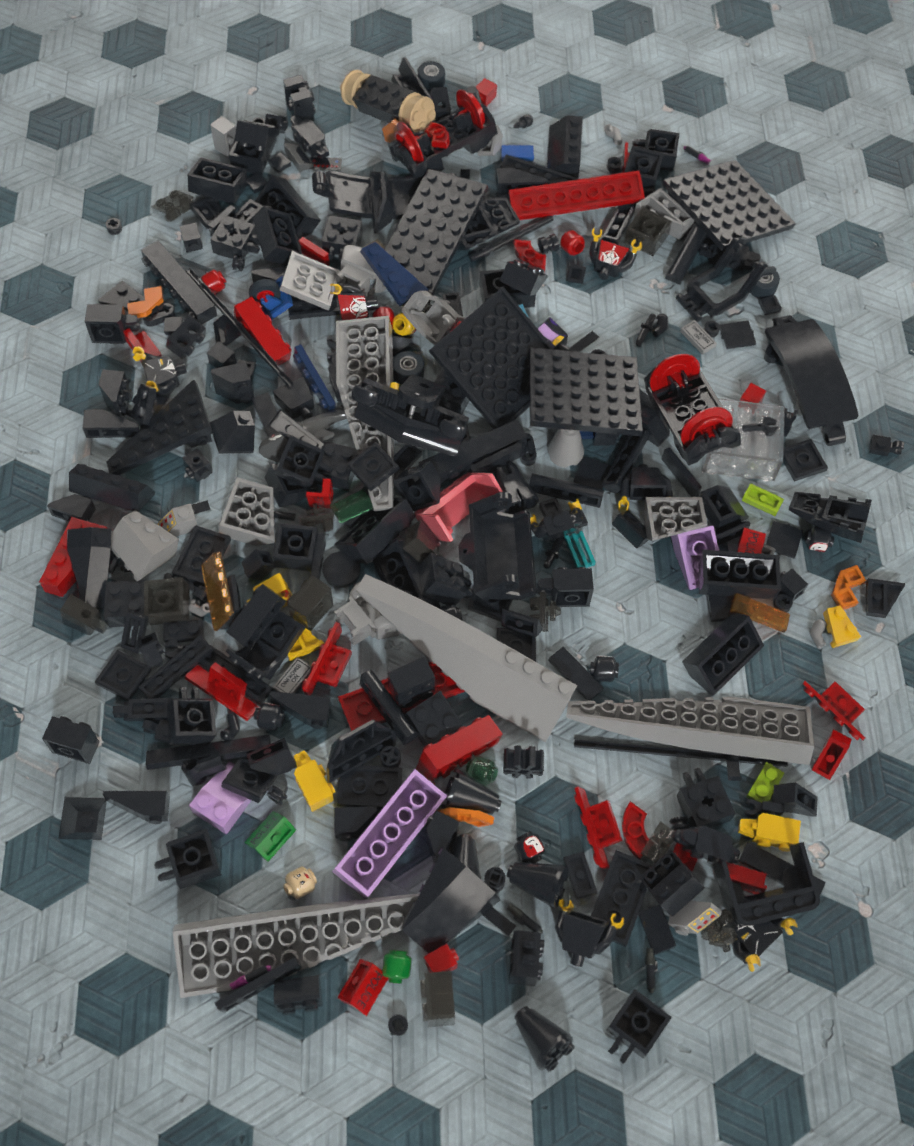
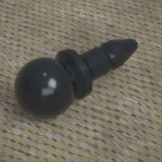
M529 114L523 115L514 124L513 128L519 129L531 126L533 124V117Z

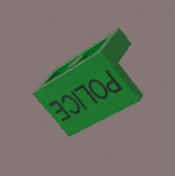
M272 811L244 843L255 849L264 860L269 862L293 835L296 828L283 815Z

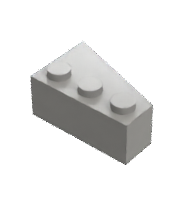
M661 188L636 203L634 218L677 239L687 235L693 226L694 220Z

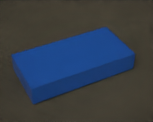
M501 145L502 161L506 154L525 161H534L533 145Z

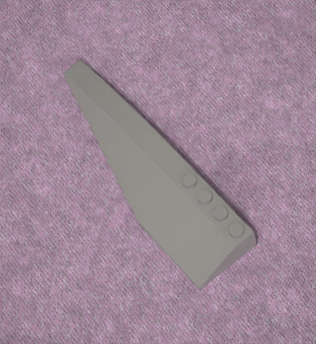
M389 316L336 321V383L357 454L359 455L373 443L377 442L394 460V439L355 418L354 414L358 402L352 399L354 386H361L365 378L388 387L393 382L392 326ZM394 474L371 492L369 491L374 511L393 509Z
M365 574L355 591L373 608H376L387 621L389 620L401 634H404L433 664L435 663L440 667L446 676L457 683L456 685L469 694L475 703L544 742L547 741L577 687L576 684L445 611Z
M705 697L704 700L694 701L693 698H685L683 701H677L675 698L642 699V702H633V699L624 700V703H613V700H605L599 704H596L595 701H569L567 707V718L622 735L682 748L810 765L814 750L810 707L737 697H722V700Z
M420 894L316 904L174 925L173 939L180 998L232 990L230 983L239 977L264 965H270L271 970L294 957L302 965L300 970L308 967L311 968L316 966L317 963L338 957L362 947V945L368 942L377 941L385 935L401 931L400 928L413 902L416 903Z

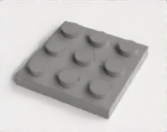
M292 251L279 290L329 310L334 295L330 294V292L335 291V287L330 286V284H337V274L340 271Z

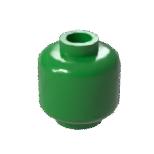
M390 950L383 957V976L389 978L390 983L402 984V979H408L411 975L412 958L407 955V951Z

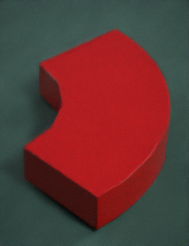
M431 122L424 133H427L428 137L432 139V147L447 149L450 144L449 132L443 125Z
M514 240V251L518 259L528 262L530 267H539L545 272L546 255L535 251L531 246V241Z
M630 801L623 815L622 833L627 847L640 860L653 842L647 837L644 830V820L647 813Z

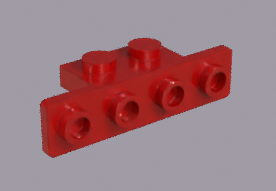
M335 622L334 626L329 629L327 640L320 647L319 657L317 661L312 663L309 677H306L303 681L302 689L305 695L311 696L317 682L336 687L352 655L351 650L336 645L342 633L341 625L338 622Z
M216 662L210 666L209 672L197 665L185 675L187 681L246 721L252 718L255 709L259 708L258 705L244 697L247 683Z
M806 681L802 683L806 686L803 690L811 698L815 695L820 700L818 704L826 712L830 709L835 714L833 718L841 726L846 724L851 729L848 732L856 740L861 738L864 741L866 739L852 725L865 709L837 682L834 681L821 695Z
M579 786L575 787L576 794L574 798L582 811L580 817L588 830V842L594 848V861L597 866L608 869L609 863L604 848L623 841L610 801L606 800L590 806L585 790Z

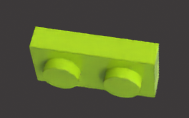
M750 483L741 501L776 516L784 499Z
M766 762L746 798L761 803L763 801L768 802L773 794L774 785L779 784L784 772Z

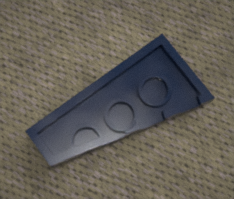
M373 242L361 249L360 253L399 307L406 304L414 293L422 290L428 291L426 286L378 243Z
M301 344L295 346L293 362L310 385L313 393L319 398L320 405L327 412L335 409L336 403L304 348Z

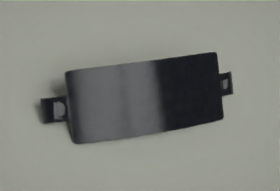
M318 171L312 174L313 192L328 198L330 211L348 216L372 219L368 189L369 177L336 171H326V174ZM412 176L387 178L391 184L392 192H395L393 204H396V215H393L392 219L402 218L423 177H418L417 179H414Z
M791 315L773 318V327L766 328L764 332L786 369L807 428L813 429L823 426L824 441L827 446L845 443L846 433L843 422L857 419L858 410L849 381L832 344L814 319L797 322Z

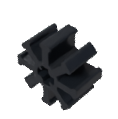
M521 745L514 746V750L504 749L503 773L505 775L512 774L513 778L525 775L527 779L533 778V775H543L544 750H536L535 746L522 749Z

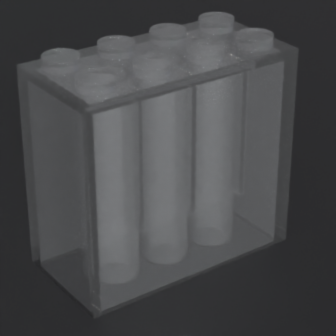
M718 398L723 408L731 413L733 424L740 431L741 445L735 448L722 447L705 454L702 458V472L722 474L729 477L737 476L746 479L775 481L783 463L785 406ZM764 417H771L777 420L776 425H768L769 427H778L777 432L772 436L766 437L763 431H742L743 425L760 424Z

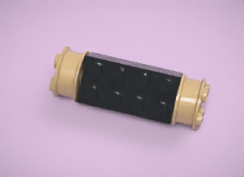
M360 70L350 71L340 85L341 97L344 103L350 106L353 105L359 112L388 124L396 119L404 122L413 132H419L421 130L425 131L436 116L434 103L429 97H422L417 92L374 75L363 73Z

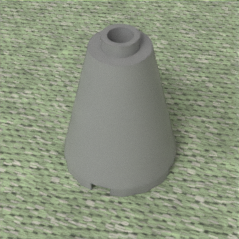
M558 429L548 446V454L554 464L566 468L570 465L575 466L582 460L584 447L580 431Z

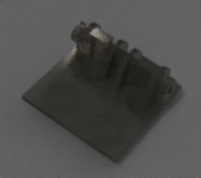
M174 190L167 197L157 200L156 204L151 207L166 214L164 216L165 220L172 222L178 216L180 217L181 213L184 214L190 210V203L194 202L192 200L194 197L179 190Z

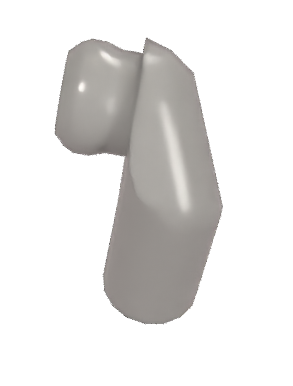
M607 124L604 127L605 134L614 139L615 145H621L622 137L620 130L611 124Z
M192 599L190 605H188L189 611L200 617L208 614L212 609L208 603L200 606V601L196 602V599Z
M821 619L815 621L810 630V635L817 648H822L826 645L822 633L827 629V623Z

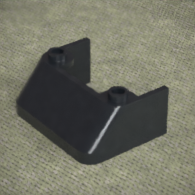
M804 842L789 845L795 866L786 868L781 876L783 887L745 897L741 886L731 881L726 861L713 864L721 896L740 925L751 926L810 911L818 907L820 896Z

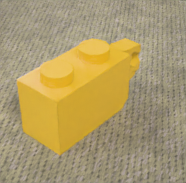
M305 750L295 754L294 759L297 765L294 772L295 780L311 812L333 802L335 789L332 783L326 782L324 778L326 772L322 764L317 765L315 759L311 760Z
M762 813L757 819H740L738 833L751 837L752 842L758 843L761 847L774 846L778 847L781 851L790 852L789 845L799 843L801 821Z

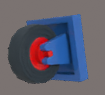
M283 276L276 281L270 279L258 280L249 288V297H253L255 301L261 304L262 311L271 320L293 306L291 295L279 290Z

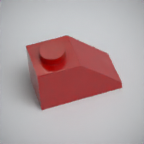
M833 729L811 770L830 780L848 751L852 739Z

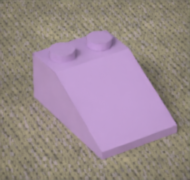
M713 525L671 536L674 552L689 590L699 588L698 576L702 550L719 551Z
M230 761L227 763V769L217 773L199 791L189 805L193 814L226 835L251 802L250 799L221 787L222 781L234 767V764Z

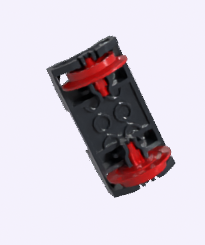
M459 89L456 93L458 109L436 122L443 125L449 132L450 144L447 149L432 147V139L428 137L427 133H424V130L412 133L404 122L397 123L395 140L388 145L391 157L395 162L400 161L414 179L424 177L428 169L439 172L445 170L442 158L449 156V154L464 147L471 154L479 152L498 134L495 119L487 106L482 103L480 104L472 93Z
M677 354L667 357L644 378L645 389L653 408L660 420H665L673 434L674 444L688 466L697 463L709 452L722 447L735 448L741 445L740 431L733 424L731 413L723 408L701 372L699 361L693 355Z

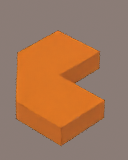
M394 119L382 128L386 142L391 143L395 140L397 123L400 121Z
M162 287L144 289L145 300L128 303V314L136 315L137 318L147 317L151 314L153 308L160 306L164 302Z
M858 565L841 570L831 596L836 605H840L843 610L857 606L859 603L851 588L866 582Z
M459 808L437 810L459 822L464 821L476 827L494 824L493 816L478 810Z

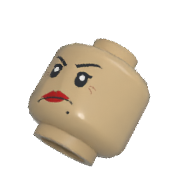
M301 866L285 876L283 887L288 896L292 895L294 898L300 899L314 891L317 880L310 868L306 869Z

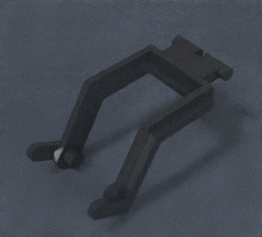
M746 237L733 238L712 268L688 281L686 289L688 293L684 296L681 294L676 296L675 299L684 309L689 308L687 312L696 322H699L706 313L712 318L743 302L762 276L772 275L776 272L777 269L774 266L768 267L766 262H755L752 266L754 271L738 293L718 304L714 303L702 291L700 286L719 276L733 255L743 249V246L748 242Z

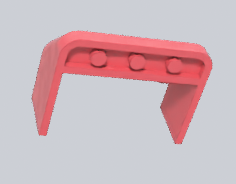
M467 473L440 492L439 504L415 511L416 519L419 523L422 521L439 541L451 542L453 541L451 537L452 527L469 515V504L503 491L492 473Z

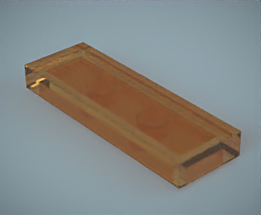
M738 593L734 595L730 612L748 615L752 621L783 633L787 630L790 618L789 613Z

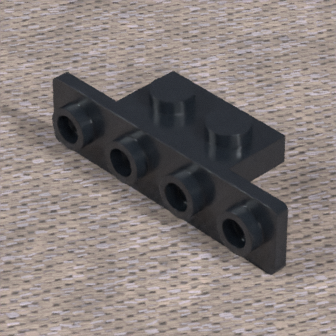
M403 57L398 69L401 75H393L391 81L396 85L419 93L422 97L425 96L431 99L407 58Z

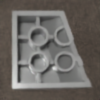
M237 477L219 524V533L228 535L233 540L254 546L275 543L273 487Z
M646 497L643 515L647 540L653 541L707 527L702 497Z
M134 510L124 516L111 533V550L118 558L123 560L128 571L131 570L134 574V579L138 582L176 556L179 539Z

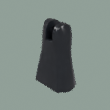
M513 462L506 463L508 475H505L501 465L494 467L495 479L502 491L512 495V505L505 509L506 513L515 514L533 508L538 504V496Z

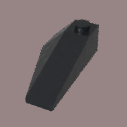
M88 527L67 530L66 549L72 563V570L76 577L82 605L85 608L104 609L112 529Z

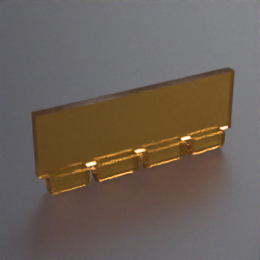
M221 552L213 553L201 565L214 631H218L230 619L229 616L234 613L228 584L226 583L227 578Z

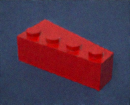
M250 297L235 305L234 317L279 366L290 360L292 352L290 345L283 341L280 331L273 327L271 318L264 314L261 304L255 301L253 297Z
M71 517L39 581L46 593L63 597L76 582L72 563L66 549L67 530L88 527L108 529L106 526Z
M489 715L484 718L478 717L471 725L467 727L462 726L454 734L443 736L436 744L430 743L422 749L423 752L415 769L435 785V780L438 777L446 778L457 765L460 767L466 765L473 758L472 755L478 757L498 744L503 733Z

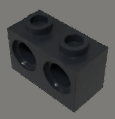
M188 316L167 339L165 347L183 360L186 355L190 356L195 350L194 346L197 343L201 344L205 339L204 333L206 328L191 316ZM178 343H184L186 346H180Z

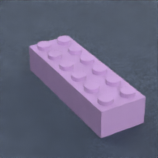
M414 769L332 872L366 899L423 828L429 816H432L447 795Z

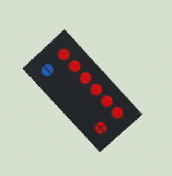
M310 157L311 162L314 164V167L310 169L341 170L342 158H324L321 160L318 157Z

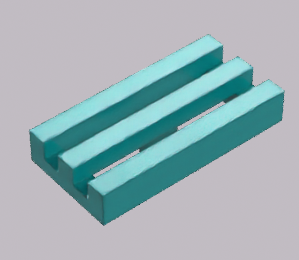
M579 531L578 534L572 533L571 536L565 535L564 540L576 568L595 566V559L583 531ZM578 539H580V541H581V543H582V546H583V548H584V550H585V553H586V555H587V558H588V560H589V563L587 562V559H586V557H585V554H584V552H583V550H582V547H581V545H580ZM572 540H574L578 553L582 559V565L580 564L575 549L572 545Z

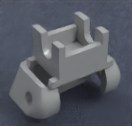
M347 245L344 247L341 269L337 274V282L360 288L366 294V297L367 295H374V292H383L386 287L360 253L363 247ZM370 279H376L374 287L370 290Z
M423 290L414 293L401 309L409 322L434 345L443 339L456 323L462 322L465 319L457 314L449 305L450 302L448 300L439 299L437 296H432L428 291ZM429 300L435 301L426 314L422 312V309Z
M360 582L351 590L348 598L350 602L334 611L336 617H338L335 619L336 622L340 623V625L345 623L351 631V636L354 637L351 641L354 646L368 636L380 640L400 634L389 620L387 621L376 608H373L355 591Z

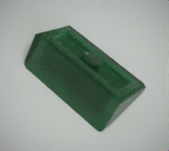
M360 490L330 504V508L338 521L343 523L373 509L370 496L364 490Z

